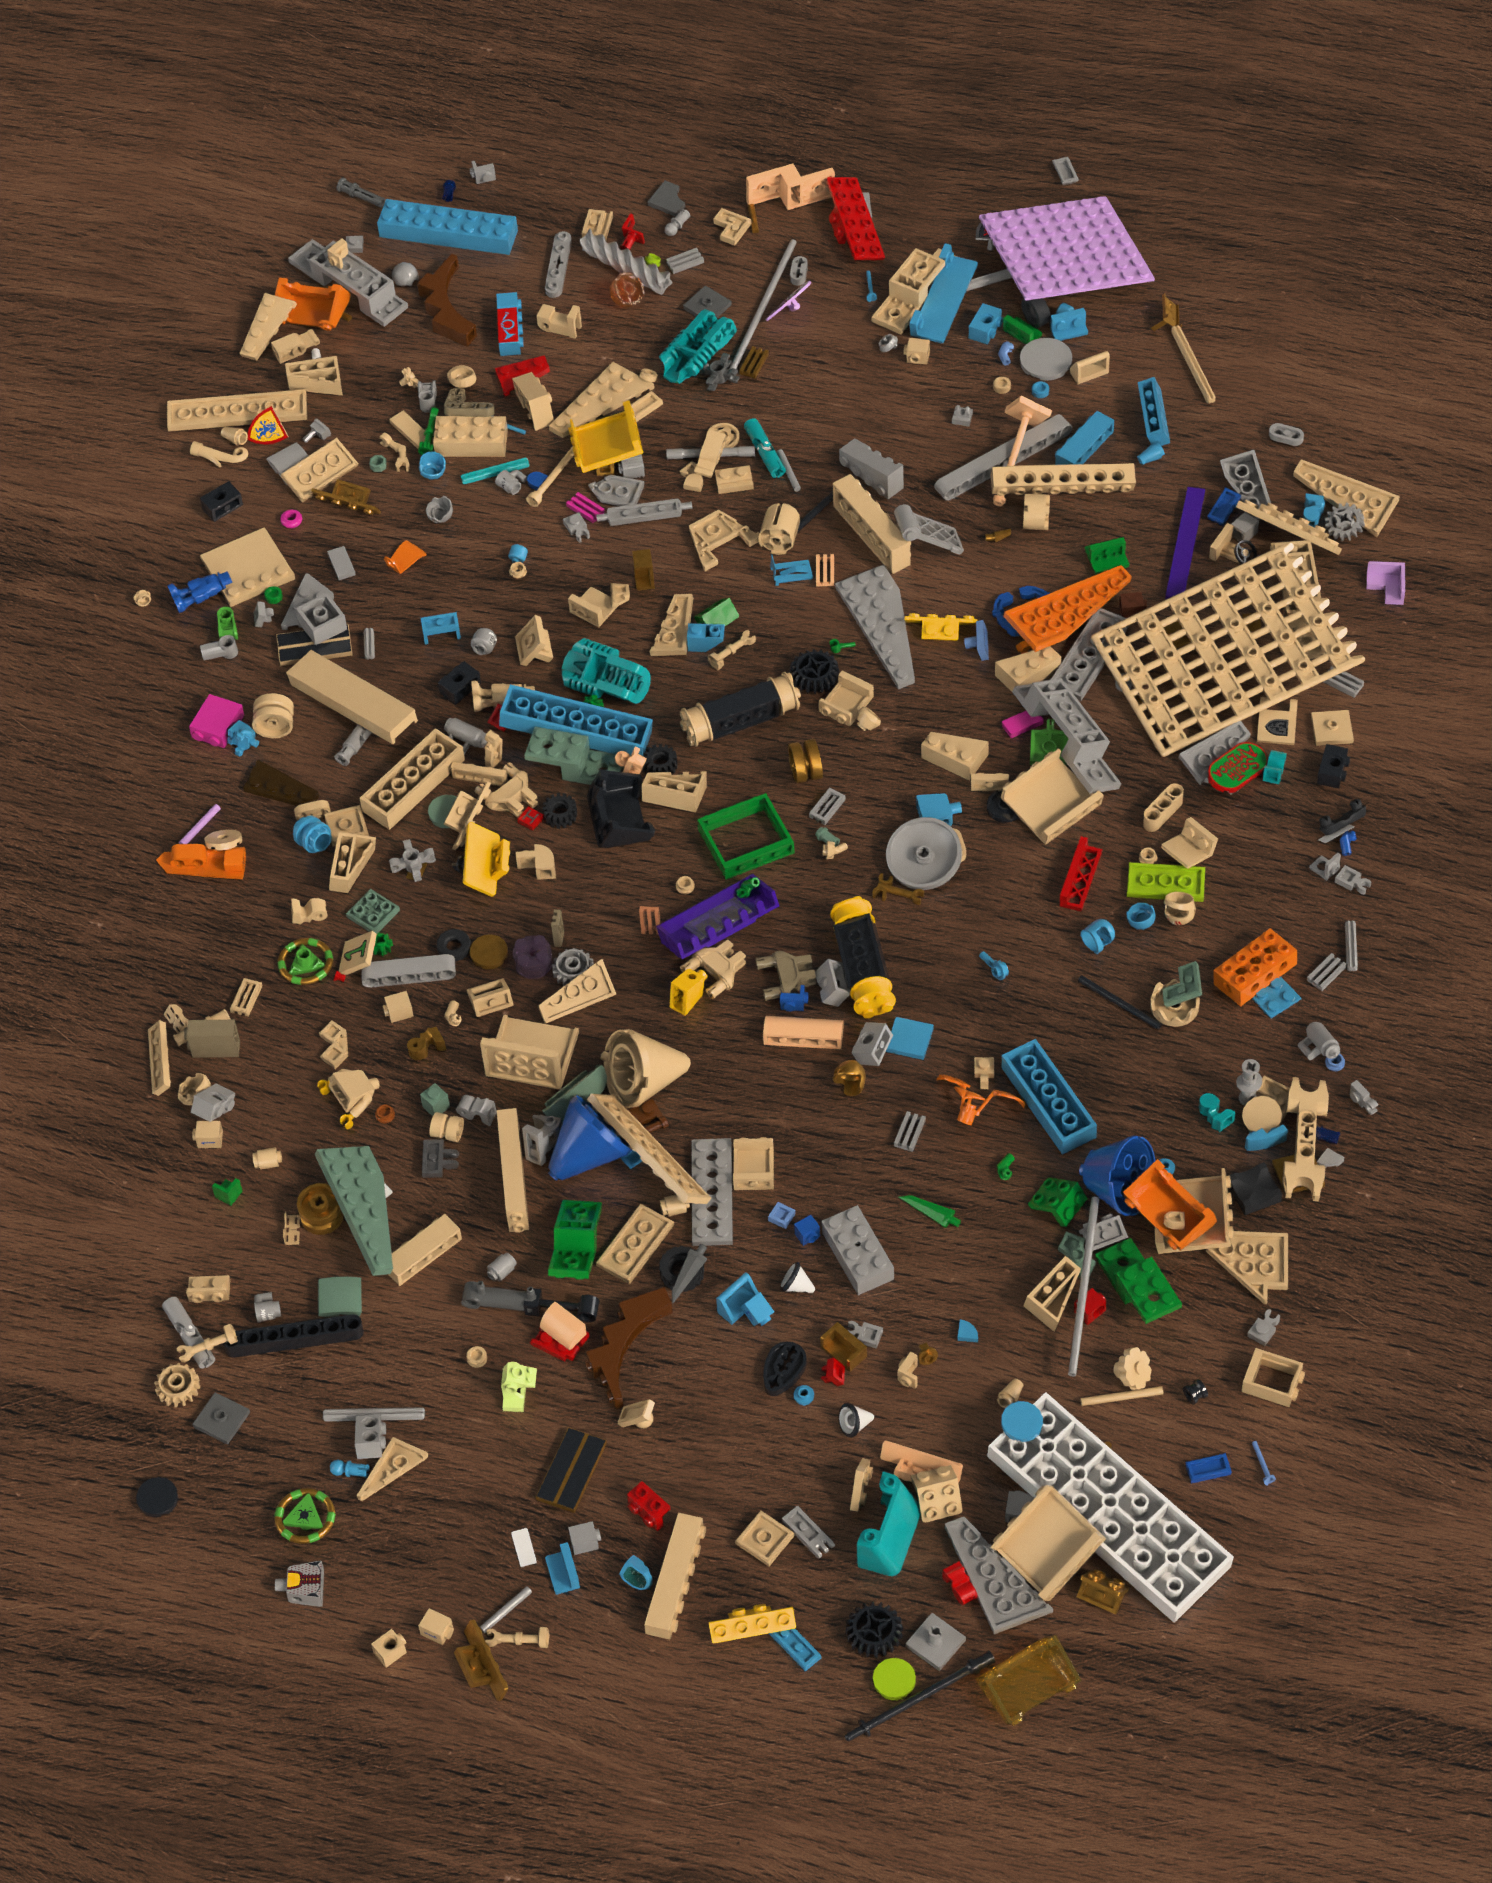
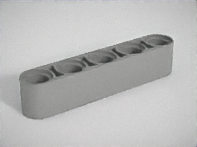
M443 954L371 962L370 966L361 969L362 984L365 987L372 988L449 980L456 976L455 958L452 955Z

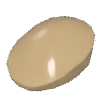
M465 365L455 366L447 373L449 382L457 388H468L477 380L474 370Z

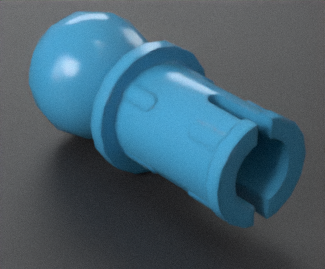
M339 1459L332 1461L330 1464V1472L336 1476L345 1473L346 1477L352 1475L367 1478L369 1475L366 1473L369 1472V1464H356L349 1460L345 1464Z

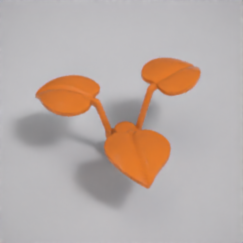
M940 1074L937 1077V1081L947 1080L959 1086H954V1089L962 1097L960 1112L957 1118L962 1123L972 1126L975 1115L979 1116L981 1110L993 1096L1015 1099L1025 1108V1102L1011 1093L993 1090L985 1100L979 1094L966 1090V1087L970 1088V1085L958 1078ZM972 1098L984 1100L977 1110H975L976 1106L971 1104Z

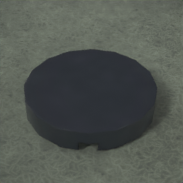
M997 790L988 797L987 812L995 821L1007 823L1019 818L1001 799L1002 791L998 792Z
M162 1477L151 1478L145 1481L139 1487L136 1495L137 1504L141 1512L155 1518L172 1512L179 1499L174 1483Z

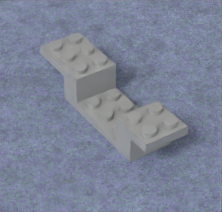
M312 239L288 258L290 264L324 287L334 280L358 296L360 311L383 327L408 308V303L395 295L392 279L350 251L342 259V269L331 265L328 260L327 250L336 243L335 241L323 247Z
M1062 679L1034 682L1014 687L1013 694L1031 717L1050 714L1068 737L1061 757L1090 794L1096 793L1098 790L1104 792L1120 788L1121 782L1102 759L1110 741Z

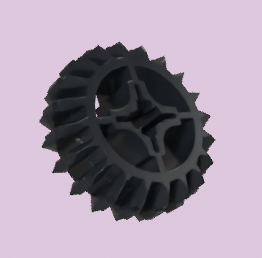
M806 649L805 654L800 652L799 657L795 656L794 661L791 662L790 673L795 687H799L800 691L806 690L807 694L810 691H813L814 694L817 691L823 693L824 689L829 691L830 686H834L835 681L838 680V662L833 655H829L828 651L823 653L822 649L819 652L813 649L812 652H809Z
M872 1601L868 1607L863 1603L862 1609L856 1607L855 1613H850V1620L846 1621L847 1628L845 1632L848 1635L847 1641L852 1643L851 1647L853 1650L858 1648L859 1655L866 1652L867 1658L870 1654H874V1657L877 1659L879 1653L885 1657L887 1650L893 1653V1646L898 1647L899 1640L903 1637L901 1633L903 1631L901 1618L897 1617L896 1610L891 1611L889 1605L883 1608L882 1602L875 1606V1603ZM867 1620V1624L862 1626L861 1629L857 1630L859 1625L863 1621ZM888 1630H891L890 1634L882 1640V1636L886 1634Z

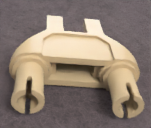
M509 762L503 767V770H506L507 775L512 779L495 792L491 791L487 799L484 800L488 808L496 811H509L519 818L523 813L522 809H524L520 802H525L533 809L538 805V802L535 800L537 795L528 788V773L518 770ZM477 786L475 793L479 795L482 789Z
M726 940L716 948H702L693 953L692 958L681 965L680 969L684 972L687 969L696 970L698 967L704 968L717 980V982L706 989L708 996L714 999L724 990L733 988L735 973L746 964L744 960L746 955L739 951L731 958H728L734 953V950L732 949L733 943Z

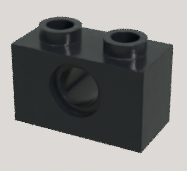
M230 481L200 498L202 510L213 522L243 505L241 493Z
M463 661L438 682L440 694L454 705L458 704L472 692L471 681H478L479 685L481 684L479 671Z
M1326 744L1318 772L1317 784L1339 789L1341 781L1345 782L1347 771H1344V769L1349 767L1351 756H1348V748Z

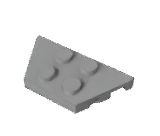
M306 573L281 624L282 630H288V626L295 625L301 628V625L298 623L296 608L325 593H328L334 599L333 592Z

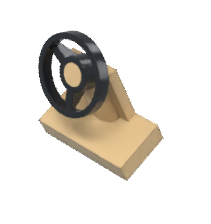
M1227 523L1210 546L1209 559L1216 561L1219 556H1222L1236 563L1243 564L1252 552L1254 554L1253 559L1256 558L1257 550L1248 540H1242L1237 544L1230 542L1233 538L1234 526ZM1246 543L1252 549L1249 550L1248 548L1241 547L1239 544Z

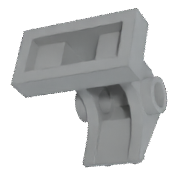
M533 1115L535 1127L527 1124L522 1128L526 1160L542 1166L546 1162L545 1154L556 1144L562 1121L561 1118L554 1116Z

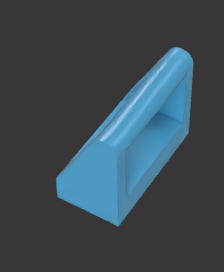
M745 1272L716 1298L717 1313L731 1325L745 1314L740 1306L759 1293L748 1273Z

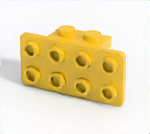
M473 822L467 824L463 883L468 887L493 897L496 894L497 880L509 871L510 842L505 839L500 841V836L497 833Z

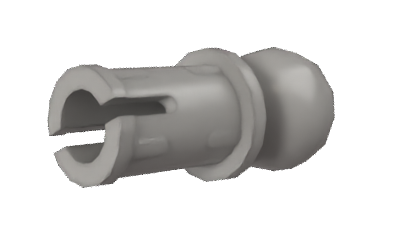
M682 209L675 218L671 219V223L666 224L664 228L665 233L668 236H674L678 229L682 228L683 223L690 218V213L686 209Z

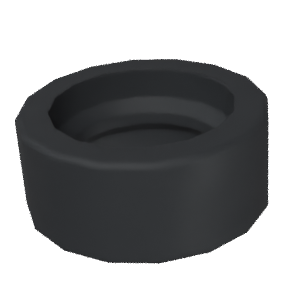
M1043 298L1022 300L1023 314L1031 326L1037 329L1050 322V311Z

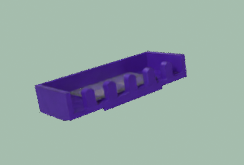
M751 874L657 925L656 928L661 943L676 956L684 959L704 947L708 948L756 922L755 919L779 907L775 891L759 879V886L754 887L747 898H739L736 895V891L741 887L743 881L756 877L754 874Z

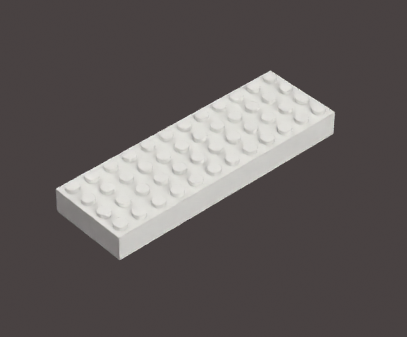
M1044 1393L1033 1404L1040 1410L1043 1416V1427L1040 1434L1031 1441L1020 1442V1440L1010 1439L1003 1432L988 1446L987 1457L1032 1497H1036L1035 1493L1040 1487L1051 1485L1068 1502L1072 1500L1071 1504L1106 1538L1095 1553L1175 1623L1231 1568L1234 1557L1049 1394Z

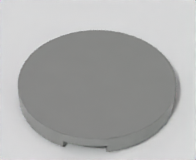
M1039 338L1032 340L1023 347L1020 353V365L1027 375H1032L1043 381L1055 380L1064 376L1065 372L1072 365V353L1069 347L1062 341L1053 338Z

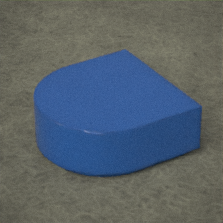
M541 472L530 473L527 477L528 486L537 490L548 475Z

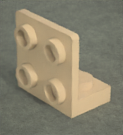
M590 587L582 597L572 594L568 598L570 613L597 627H600L616 609L612 608L610 596L593 587Z
M1190 817L1186 819L1182 833L1163 843L1161 848L1189 869L1213 855L1218 838Z

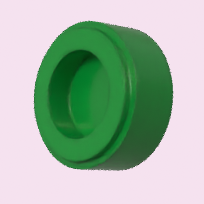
M276 586L269 587L264 592L265 600L269 604H277L283 598L282 590Z

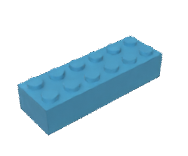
M1036 1039L1002 1055L1003 1071L1062 1155L1096 1138L1097 1124Z

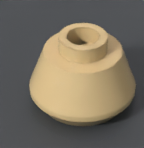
M867 707L860 709L857 717L859 721L857 724L860 728L866 731L867 729L872 730L880 726L881 719Z

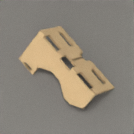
M176 1004L169 1005L164 1016L170 1024H174L173 1028L178 1034L188 1027V1019L184 1017L179 1006Z
M285 1211V1229H283L285 1245L299 1244L300 1232L297 1231V1228L300 1227V1216L287 1215Z

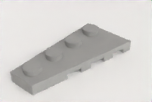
M1238 721L1179 754V759L1199 785H1201L1207 775H1202L1203 771L1208 769L1213 761L1234 746L1246 742L1250 738L1251 733L1241 721Z

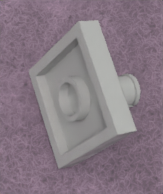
M931 1613L906 1642V1647L940 1671L966 1641V1637Z

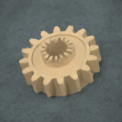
M180 1363L177 1365L170 1364L166 1369H162L161 1374H157L158 1381L154 1382L155 1391L160 1401H165L167 1406L171 1403H174L175 1407L178 1406V1403H182L185 1406L186 1400L193 1401L192 1395L198 1396L197 1389H200L198 1374H196L194 1368L189 1369L187 1364L185 1366L180 1365Z

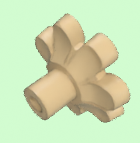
M409 367L402 370L404 378L399 381L401 386L408 384L414 388L418 387V379L415 378L414 373L411 372Z

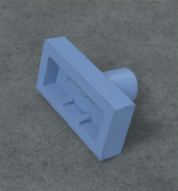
M983 620L976 621L977 636L964 638L966 649L977 647L981 660H989L988 630Z

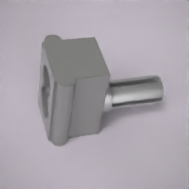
M315 419L310 425L311 431L303 437V441L307 443L315 435L325 440L328 436H331V432L325 424Z

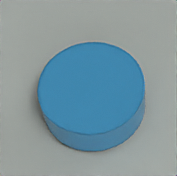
M1043 381L1035 382L1032 385V395L1036 398L1047 397L1049 395V385Z

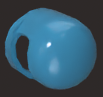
M1097 919L1081 931V938L1091 951L1099 954L1105 945L1110 944L1114 940L1115 930L1107 920Z

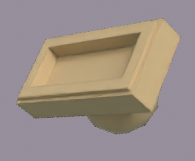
M648 1399L623 1406L618 1424L621 1427L634 1424L639 1428L651 1426L653 1423V1414L651 1412L655 1402Z

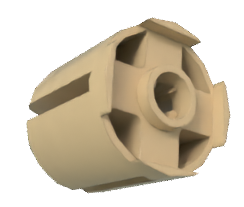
M780 503L770 506L765 513L759 533L758 542L762 547L763 545L771 550V554L776 555L786 554L788 550L793 548L800 524L797 510L785 503L782 504V507Z

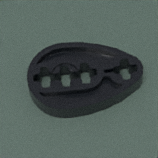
M788 1341L781 1342L769 1351L763 1374L765 1391L768 1395L778 1396L787 1391L804 1373L807 1366V1357L800 1345ZM795 1350V1354L791 1355V1362L786 1364V1370L780 1372L779 1368L782 1369L784 1367V1360L788 1359V1352ZM777 1381V1386H774V1388H770V1385H773Z

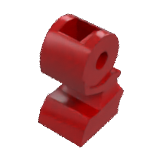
M960 1561L943 1569L942 1579L946 1583H952L953 1595L962 1606L978 1598L977 1592Z

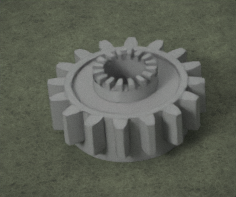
M566 949L564 952L558 953V958H554V964H552L553 977L557 978L558 984L563 982V986H565L594 964L593 958H590L589 953L585 954L582 949Z

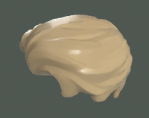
M196 1073L195 1077L189 1076L183 1083H180L179 1101L184 1105H192L194 1095L210 1087L211 1083L207 1076L202 1073Z

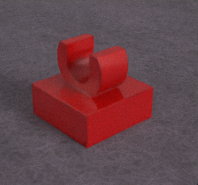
M835 1358L827 1359V1365L822 1367V1371L826 1373V1376H822L821 1380L825 1383L832 1382L836 1386L844 1385L845 1366Z

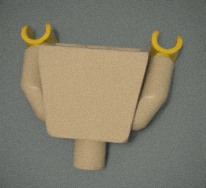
M340 1069L338 1072L333 1073L328 1078V1081L320 1080L318 1088L322 1095H327L331 1090L345 1112H350L349 1115L345 1114L340 1117L341 1124L348 1120L344 1127L350 1129L353 1126L352 1119L354 1117L357 1118L371 1103L374 1091L379 1089V1081L377 1078L368 1079L362 1070Z

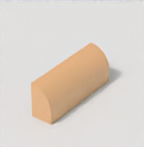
M766 1016L763 1030L764 1045L841 1049L844 1020Z

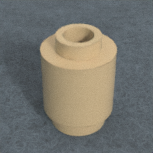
M276 1147L257 1150L256 1153H253L255 1169L260 1168L262 1170L279 1167V1163L282 1162L281 1151H277Z
M677 1194L660 1200L663 1216L668 1215L670 1217L687 1213V1208H690V1204L681 1202L677 1198Z

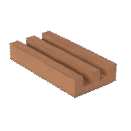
M640 906L641 934H645L646 931H649V934H653V931H656L657 935H659L656 926L652 924L651 912L655 914L656 926L661 924L659 907ZM644 911H647L648 926H646Z

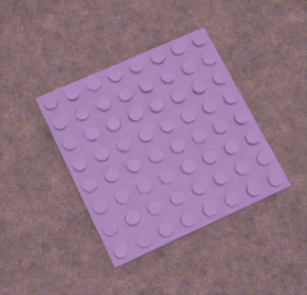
M1106 196L979 215V219L1025 301L1155 280Z

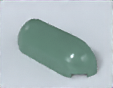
M596 1065L595 1069L587 1072V1070L583 1071L545 1103L546 1108L542 1110L545 1116L561 1118L563 1123L569 1102L575 1095L582 1097L590 1103L587 1099L591 1093L601 1094L607 1083L604 1067Z

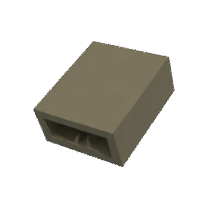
M235 1019L188 1020V1028L184 1029V1038L187 1039V1049L191 1051L192 1058L239 1057L240 1038Z

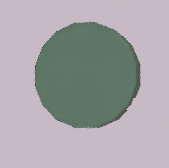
M442 795L432 800L428 807V815L435 826L450 828L443 823L457 798L456 796Z

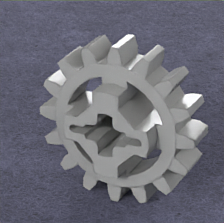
M1347 502L1345 506L1339 503V508L1333 506V512L1328 511V517L1325 518V526L1329 535H1333L1335 540L1340 537L1341 541H1344L1345 537L1351 540L1352 535L1358 537L1356 532H1362L1361 526H1365L1364 515L1361 514V509H1356L1355 504L1349 507Z

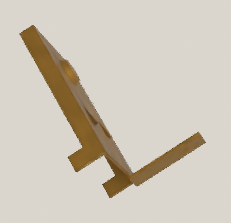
M1165 293L1162 295L1163 321L1151 327L1153 331L1167 323L1172 327L1179 325V304L1175 305L1165 297Z

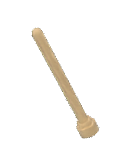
M572 447L537 491L530 492L526 497L529 505L537 507L541 503L543 493L574 456Z

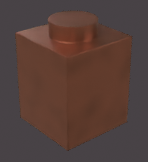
M1142 592L1120 594L1119 607L1121 616L1128 618L1147 609V601L1143 599Z

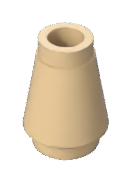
M224 427L221 430V436L237 446L244 445L247 441L248 435L244 429Z
M1013 1379L998 1394V1404L1006 1408L1011 1403L1017 1402L1023 1388V1383L1018 1379Z

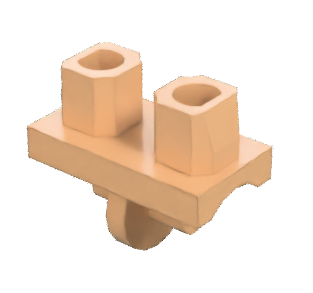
M635 746L631 756L625 751H620L616 754L615 762L617 765L625 767L624 773H641L647 758L638 754L640 748Z

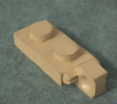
M490 730L485 736L487 744L485 746L484 760L485 767L495 768L502 760V739Z

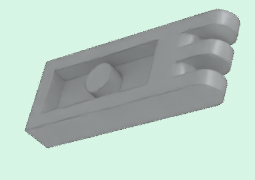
M796 1506L782 1518L785 1526L793 1531L794 1535L818 1559L822 1557V1553L818 1549L824 1554L829 1551L825 1544L831 1549L835 1547L834 1542L799 1506Z

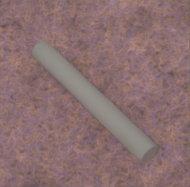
M778 450L776 453L786 469V474L794 491H800L801 487L783 450Z
M526 1586L480 1626L482 1633L485 1634L487 1629H491L532 1593L530 1588Z

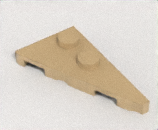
M392 1437L382 1457L379 1458L357 1494L358 1500H365L427 1459L428 1453Z

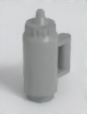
M449 718L446 721L444 731L447 732L448 737L452 740L456 738L465 742L463 746L464 755L470 745L483 748L487 744L485 740L486 733L483 730L457 718Z
M1310 1023L1306 1029L1307 1037L1298 1043L1300 1050L1309 1060L1314 1059L1321 1053L1329 1059L1336 1058L1340 1053L1339 1043L1322 1023ZM1311 1043L1316 1046L1313 1050L1308 1047Z

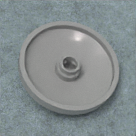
M930 817L916 818L901 825L891 836L886 849V860L891 874L899 883L915 890H929L943 885L957 872L962 859L961 843L954 829L944 821Z

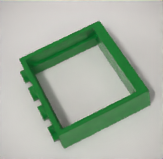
M766 793L697 819L698 831L725 880L795 853L794 841ZM764 810L781 841L725 862L708 831Z

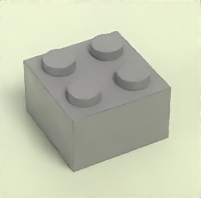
M328 593L296 608L298 623L315 645L347 630L345 615Z

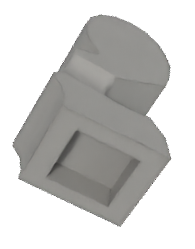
M463 1095L456 1108V1112L469 1120H472L475 1115H479L481 1122L488 1126H491L497 1113L494 1101L487 1098L480 1099L479 1097L475 1099L469 1095Z

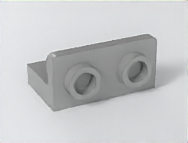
M1112 1214L1101 1217L1102 1221L1096 1223L1093 1251L1128 1238L1120 1215L1113 1217ZM1088 1223L1083 1224V1229L1079 1230V1233L1083 1234L1085 1242Z

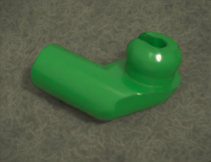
M754 877L743 881L741 887L737 889L736 895L739 898H747L753 888L759 886V879Z
M1007 1153L996 1167L998 1176L1002 1180H1008L1012 1176L1009 1166L1015 1158L1010 1153Z

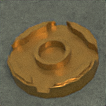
M492 934L483 935L472 943L470 957L472 962L482 969H495L501 966L504 960L507 959L508 947L506 942L499 936Z

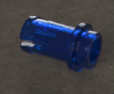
M446 180L443 183L444 192L442 199L446 202H451L456 184L453 180Z
M1323 1125L1316 1127V1138L1318 1141L1322 1139L1335 1144L1338 1143L1340 1132L1323 1128Z

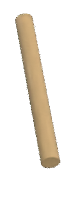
M1159 1386L1080 1398L1081 1406L1162 1395L1163 1387Z

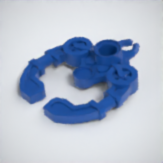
M1034 586L1019 588L1022 599L1040 598L1050 594V592ZM1006 592L1000 594L995 600L992 616L996 617L998 625L1004 628L1010 636H1020L1003 616V607L1013 603V595Z

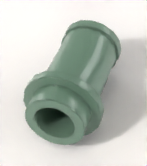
M820 827L815 834L817 840H822L826 844L827 841L835 842V847L840 842V839L831 834L826 827Z

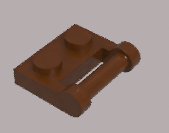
M653 1099L628 1110L642 1126L657 1120L644 1127L649 1133L660 1128L669 1127L667 1119L662 1115Z

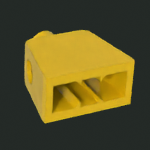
M687 969L671 982L669 1007L686 1016L702 997L707 974L703 970L695 972L692 969Z

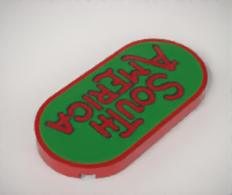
M1239 743L1210 764L1207 770L1208 781L1218 791L1234 793L1264 772V767L1268 763V756L1260 746L1254 743Z

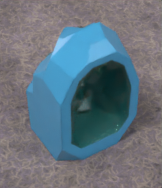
M634 1555L627 1560L619 1573L623 1581L639 1590L650 1589L653 1584L649 1568Z

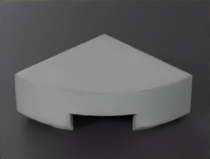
M1327 1148L1318 1159L1317 1164L1324 1165L1325 1168L1339 1166L1344 1162L1345 1157Z

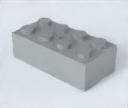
M858 1205L822 1220V1234L857 1295L894 1280V1266Z

